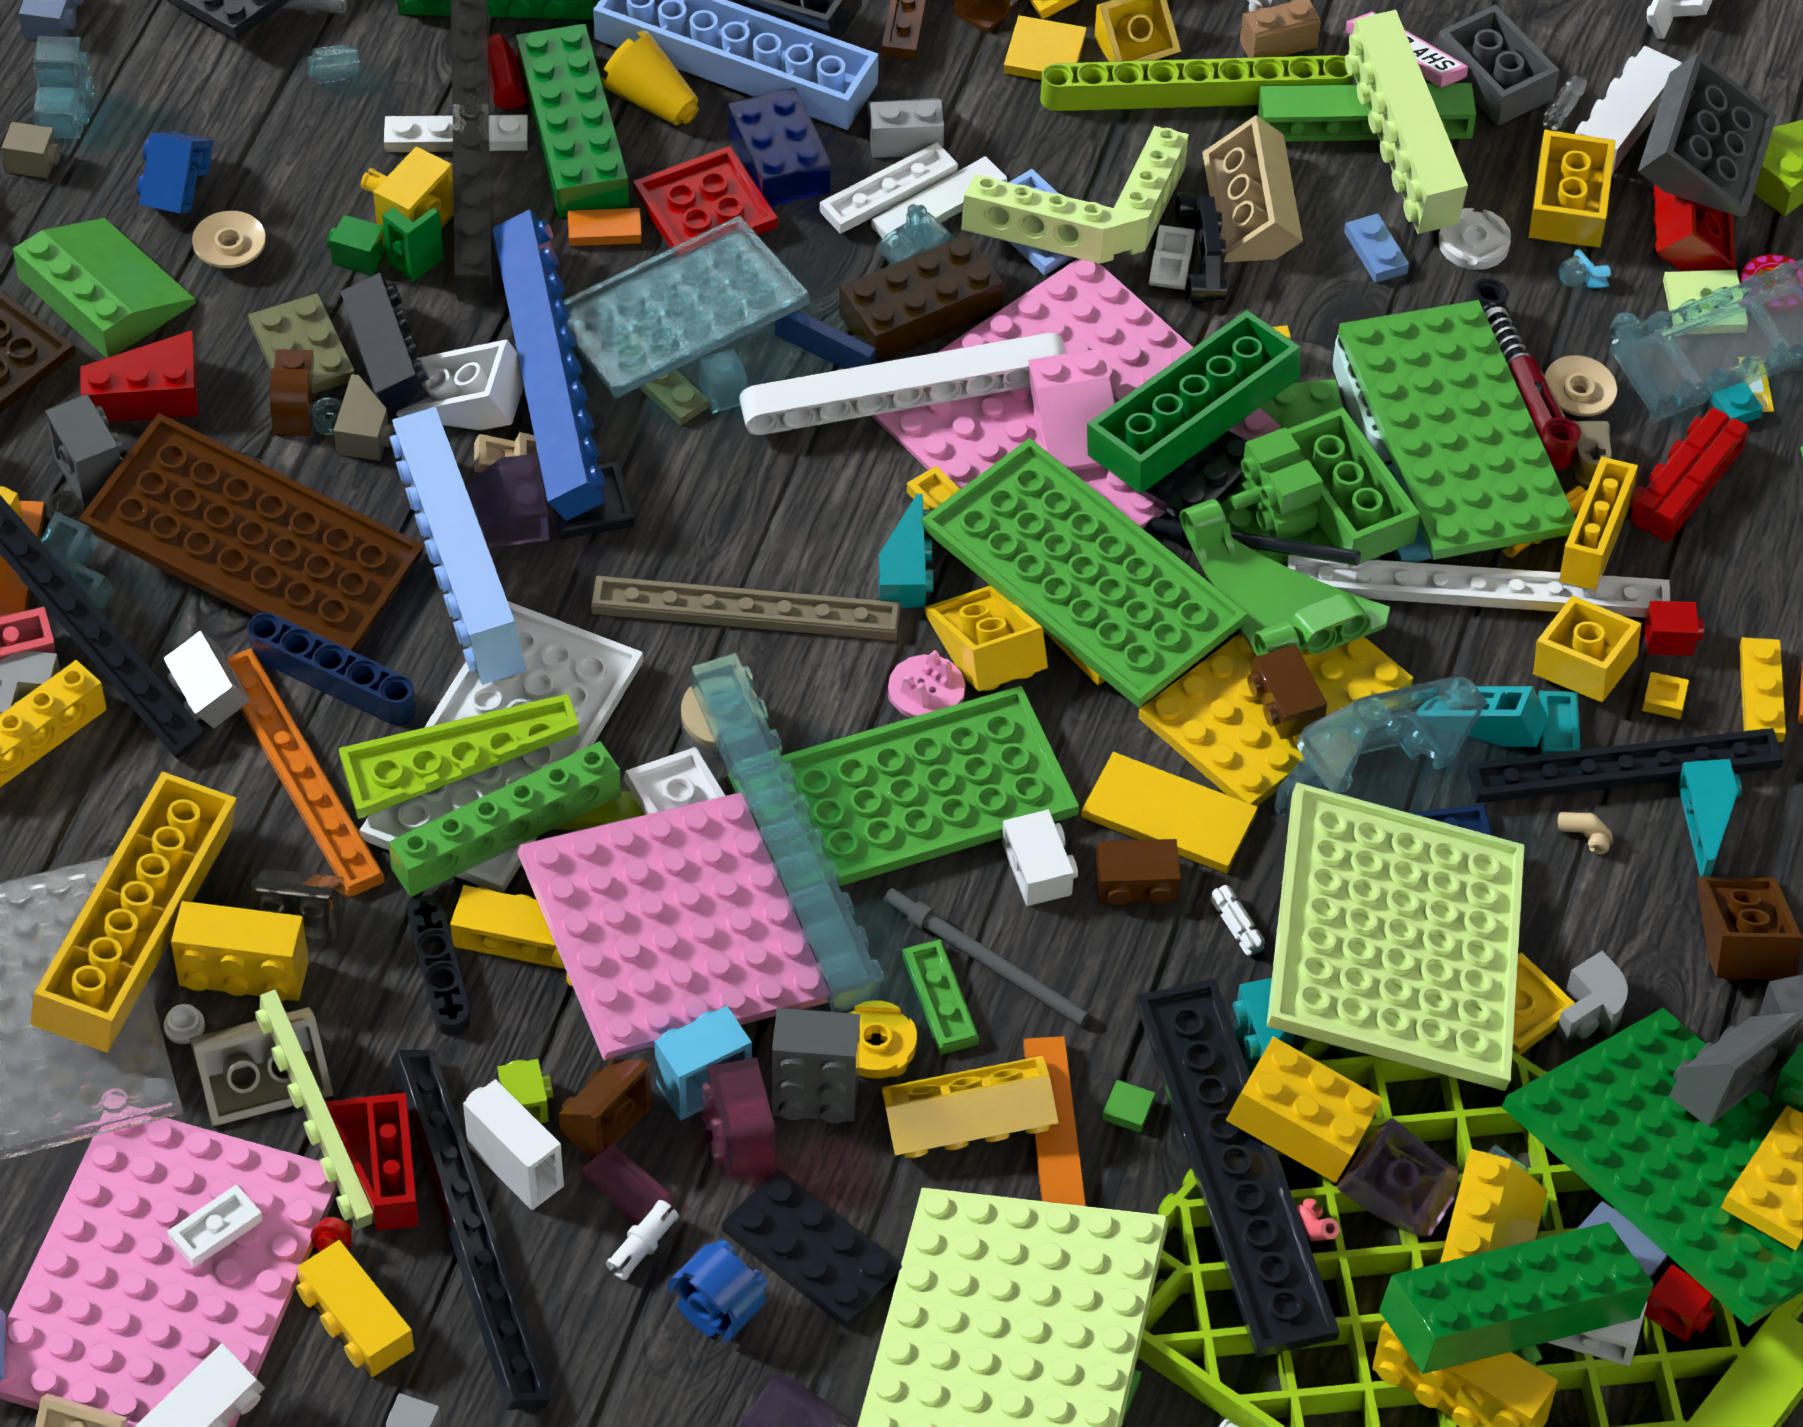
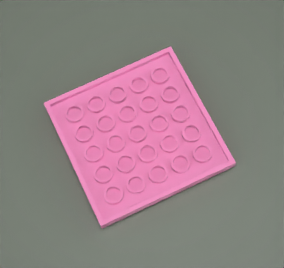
M742 792L521 844L519 847L518 856L603 1060L654 1048L655 1040L659 1039L666 1031L673 1028L679 1029L696 1021L703 1013L717 1011L725 1006L729 1007L739 1024L743 1025L776 1016L777 1008L805 1009L827 1003L831 996Z

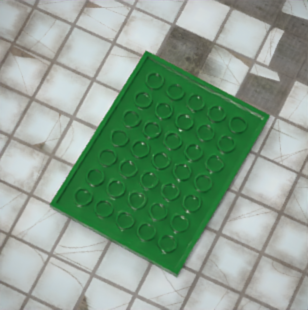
M1664 1008L1506 1096L1502 1108L1747 1326L1755 1323L1803 1292V1240L1795 1251L1721 1208L1725 1197L1781 1114L1775 1111L1778 1106L1771 1102L1767 1095L1756 1089L1718 1120L1707 1126L1671 1099L1669 1096L1676 1083L1673 1079L1676 1069L1686 1059L1693 1061L1706 1043L1700 1040Z

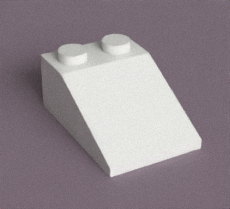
M506 339L416 358L417 360H422L430 379L425 381L430 396L397 411L396 414L398 417H403L436 407L442 425L486 430L511 425L524 387L517 351Z

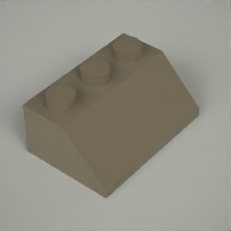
M308 1007L286 1013L322 1097L333 1096L316 1018L312 1010ZM258 1021L189 1038L212 1127L294 1106L287 1085L292 1084L287 1070L279 1071L271 1048L276 1047L271 1033L263 1034Z

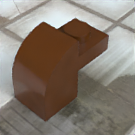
M276 349L274 368H271L270 410L273 435L311 436L314 411L312 379L315 359L313 350Z

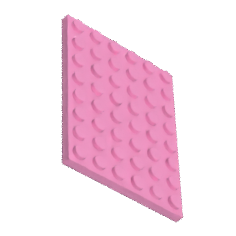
M110 1102L6 1320L5 1378L0 1380V1399L39 1410L41 1398L48 1393L128 1417L126 1427H135L221 1343L257 1378L298 1284L297 1266L308 1260L314 1247L312 1239H310L312 1229L317 1223H320L327 1217L338 1192L336 1182L328 1183L320 1161ZM237 1184L262 1212L263 1221L193 1268L170 1242L167 1231ZM240 1413L227 1424L228 1427L236 1426Z

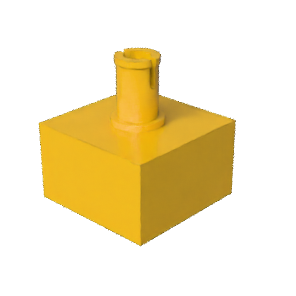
M417 146L388 176L377 172L373 168H369L368 173L365 172L362 177L361 188L372 192L374 195L376 224L383 226L382 215L392 207L412 222L416 221L430 209L435 208L440 212L441 228L456 213L452 164Z

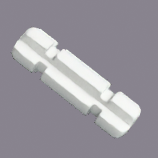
M1224 885L1216 888L1212 892L1211 901L1217 911L1223 912L1221 917L1235 939L1241 940L1239 945L1245 954L1252 956L1261 952L1264 949L1265 939L1259 930L1253 929L1255 927L1254 922L1241 902L1235 901L1237 896L1231 887Z

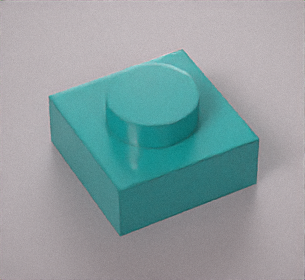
M1746 382L1713 392L1711 403L1716 409L1726 413L1730 419L1735 418L1742 423L1761 418L1763 407Z

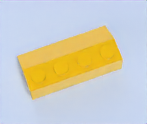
M1043 1056L882 1087L895 1155L903 1154L905 1158L920 1157L927 1154L928 1149L944 1146L946 1150L964 1148L969 1145L968 1141L985 1138L987 1142L1001 1141L1007 1139L1011 1132L1026 1130L1028 1134L1041 1133L1049 1130L1050 1125L1059 1123L1050 1075Z
M1470 1149L1440 1263L1535 1240L1548 1190L1512 1159Z

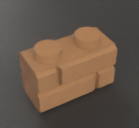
M1293 0L1290 3L1260 8L1259 10L1242 15L1240 42L1248 58L1282 57L1318 47L1320 17L1310 0Z

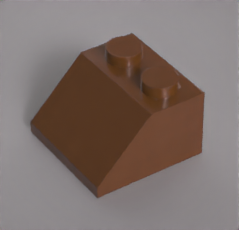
M613 1059L604 1069H597L588 1079L586 1087L576 1097H569L561 1106L559 1111L560 1135L599 1162L652 1108L650 1064L644 1059Z

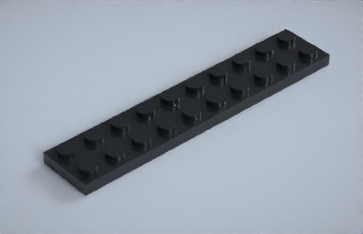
M1216 978L1137 995L1136 1005L1256 1358L1338 1340L1340 1331L1276 1149L1226 1121L1250 1075Z

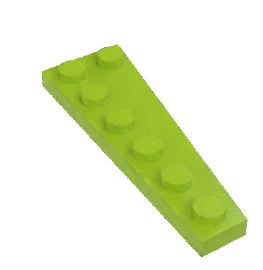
M568 693L339 748V756L357 817L360 819L579 733V723Z

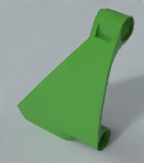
M1212 498L1183 509L1180 512L1182 528L1210 583L1248 613L1247 623L1240 627L1239 630L1257 656L1292 645H1297L1300 652L1307 650L1310 654L1316 655L1386 628L1390 606L1362 598L1288 568L1233 539L1230 523L1226 524L1224 512L1215 499Z

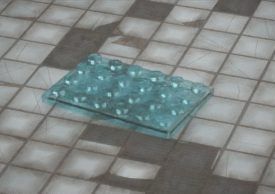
M741 216L733 218L563 300L570 312V319L567 322L576 340L574 348L615 398L629 393L811 304L809 294Z

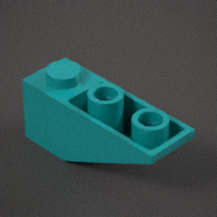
M923 494L915 496L879 554V600L901 602V608H924L926 592H933V569H925V562H932V540L924 539V525L921 524V519L930 513V509H923Z

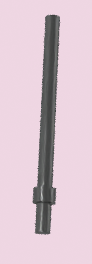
M891 888L886 893L884 901L908 916L907 921L919 929L927 928L1080 1027L1088 1020L1089 1012L936 916L934 909L922 901L916 903L894 888Z

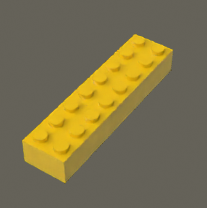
M161 772L33 994L30 1025L103 1052H109L172 938L181 902L193 901L232 830L236 797L169 773Z

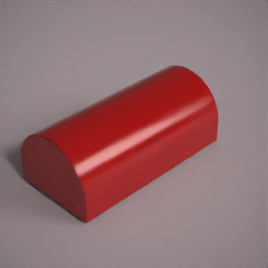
M497 33L484 41L482 44V54L495 105L501 109L512 110L527 104V97L516 52L504 37Z

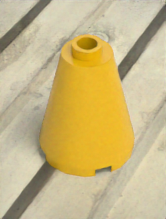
M648 31L637 32L641 38L635 42L628 38L607 62L604 70L609 74L606 80L601 77L602 86L617 96L674 125H679L682 122L688 124L699 110L697 107V96L654 37Z

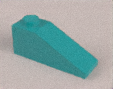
M1533 686L1428 687L1416 714L1419 721L1501 747H1537L1548 720V716Z
M1730 759L1684 762L1678 781V789L1700 876H1711L1735 800L1741 796V779L1739 774L1733 773Z

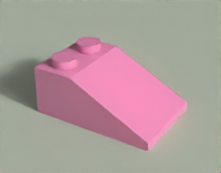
M1102 348L1030 359L1029 389L1044 449L1070 471L1101 467L1099 463L1087 455V423L1114 405L1110 377Z

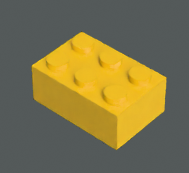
M1544 130L1528 238L1600 248L1607 216L1616 140Z
M187 901L181 902L171 939L179 986L187 987L194 991H204L206 989L223 991L234 996H260L276 989L280 1001H299L309 963L302 916Z
M1273 1036L1226 1121L1336 1183L1383 1098Z

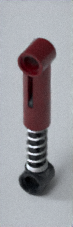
M1479 279L1473 285L1469 301L1479 300L1554 470L1566 469L1572 463L1581 436V430L1575 422L1565 417L1536 359L1528 353H1524L1526 347L1520 344L1521 338L1516 335V328L1511 326L1512 320L1509 318L1508 308L1505 305L1509 295L1507 287L1495 279Z

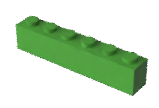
M1433 83L1427 84L1448 138H1472L1476 119L1472 83H1452L1442 88ZM1357 85L1260 86L1258 117L1284 134L1285 142L1380 140L1378 134H1373L1368 121L1369 112L1366 104L1362 105L1358 99Z

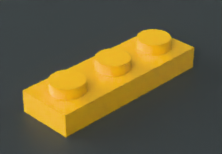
M1742 637L1739 652L1744 731L1774 728L1777 741L1783 742L1786 729L1780 640Z

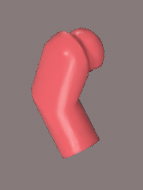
M1307 1198L1301 1205L1296 1206L1308 1240L1316 1242L1337 1237L1339 1224L1333 1218L1318 1219L1322 1216L1323 1210L1322 1207L1317 1208L1314 1206L1317 1203L1316 1200Z

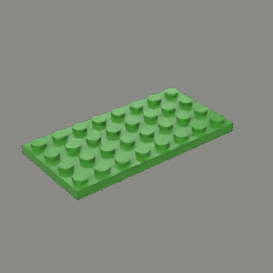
M1479 300L1339 324V338L1401 486L1420 512L1418 526L1432 560L1570 535L1576 518Z
M1028 438L921 519V524L924 525L926 533L1012 604L1021 608L1041 625L1047 633L1138 708L1247 623V612L1031 438Z
M1022 686L728 771V782L733 794L742 792L789 901L1002 838L1004 820L1048 809L1053 822L1076 816L1079 813V805Z

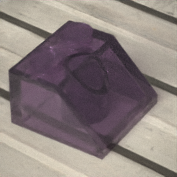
M538 453L501 457L465 485L487 547L549 540L548 512Z

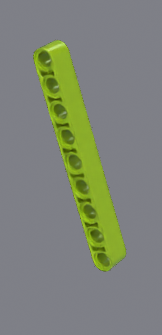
M1339 55L1056 63L1048 65L1042 71L1040 101L1045 108L1052 111L1258 105L1260 86L1352 85L1353 76H1350L1347 72L1345 56Z

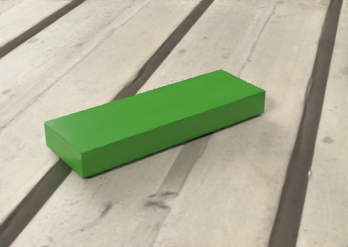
M941 939L902 949V958L939 1054L943 1055L979 1045L977 1030Z

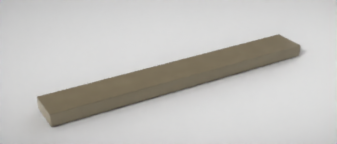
M596 576L591 609L592 614L897 641L901 602Z

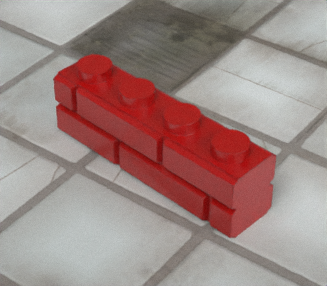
M1714 407L1703 418L1696 416L1688 428V437L1684 441L1678 439L1673 444L1668 454L1669 460L1664 465L1659 462L1649 477V485L1646 488L1639 486L1634 492L1629 504L1633 507L1630 519L1632 524L1645 532L1650 531L1651 535L1666 543L1669 542L1743 451L1749 433L1748 425L1735 418L1730 419L1726 413Z

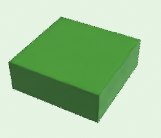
M1116 1080L1103 1111L1102 1120L1141 1133L1154 1103L1155 1092Z

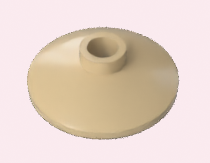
M222 211L208 216L198 224L192 237L196 255L205 263L219 268H235L250 263L260 255L266 242L265 230L262 224L250 214L240 211Z
M1579 355L1565 356L1555 360L1545 373V378L1561 409L1567 413L1577 416H1595L1608 410L1615 401L1617 384L1614 376L1603 364L1592 358Z

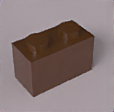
M1297 645L1253 657L1251 674L1247 677L1249 689L1254 697H1259L1263 704V713L1267 724L1270 727H1275L1281 740L1324 727L1328 704Z
M1177 839L1097 841L1095 870L1098 903L1124 905L1129 902L1162 904L1168 901H1178L1181 877Z

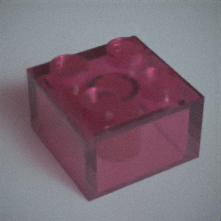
M757 1057L709 1066L708 1083L702 1084L705 1106H702L706 1129L712 1130L714 1140L711 1141V1148L715 1165L723 1164L726 1180L775 1170V1126Z

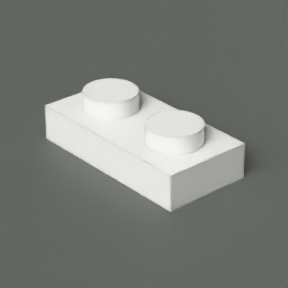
M236 1184L168 1230V1238L189 1264L195 1268L263 1221L262 1212Z

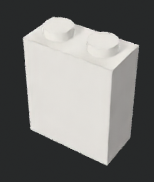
M496 1079L486 1087L475 1089L463 1103L468 1147L531 1210H534L564 1187L561 1143Z

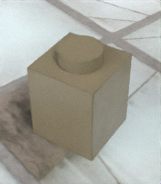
M11 122L1 147L6 172L48 178L53 164H58L61 154V147L59 143H56L53 128Z

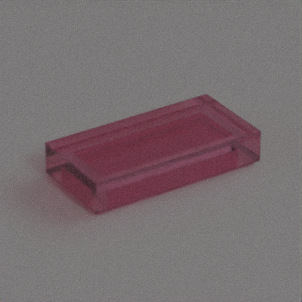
M614 1143L583 1167V1176L638 1225L655 1207L658 1200L665 1201L666 1203L671 1202V1194Z

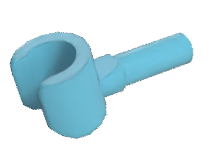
M1577 249L1574 252V256L1586 271L1588 287H1609L1607 277L1611 275L1609 266H1594L1581 249Z

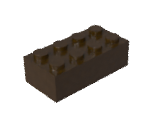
M964 234L840 286L839 316L856 339L876 349V363H880L997 313L1002 309L1003 281L970 237Z

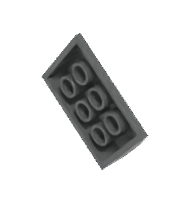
M1696 53L1669 73L1638 172L1666 193L1743 218L1748 214L1777 115L1707 59Z

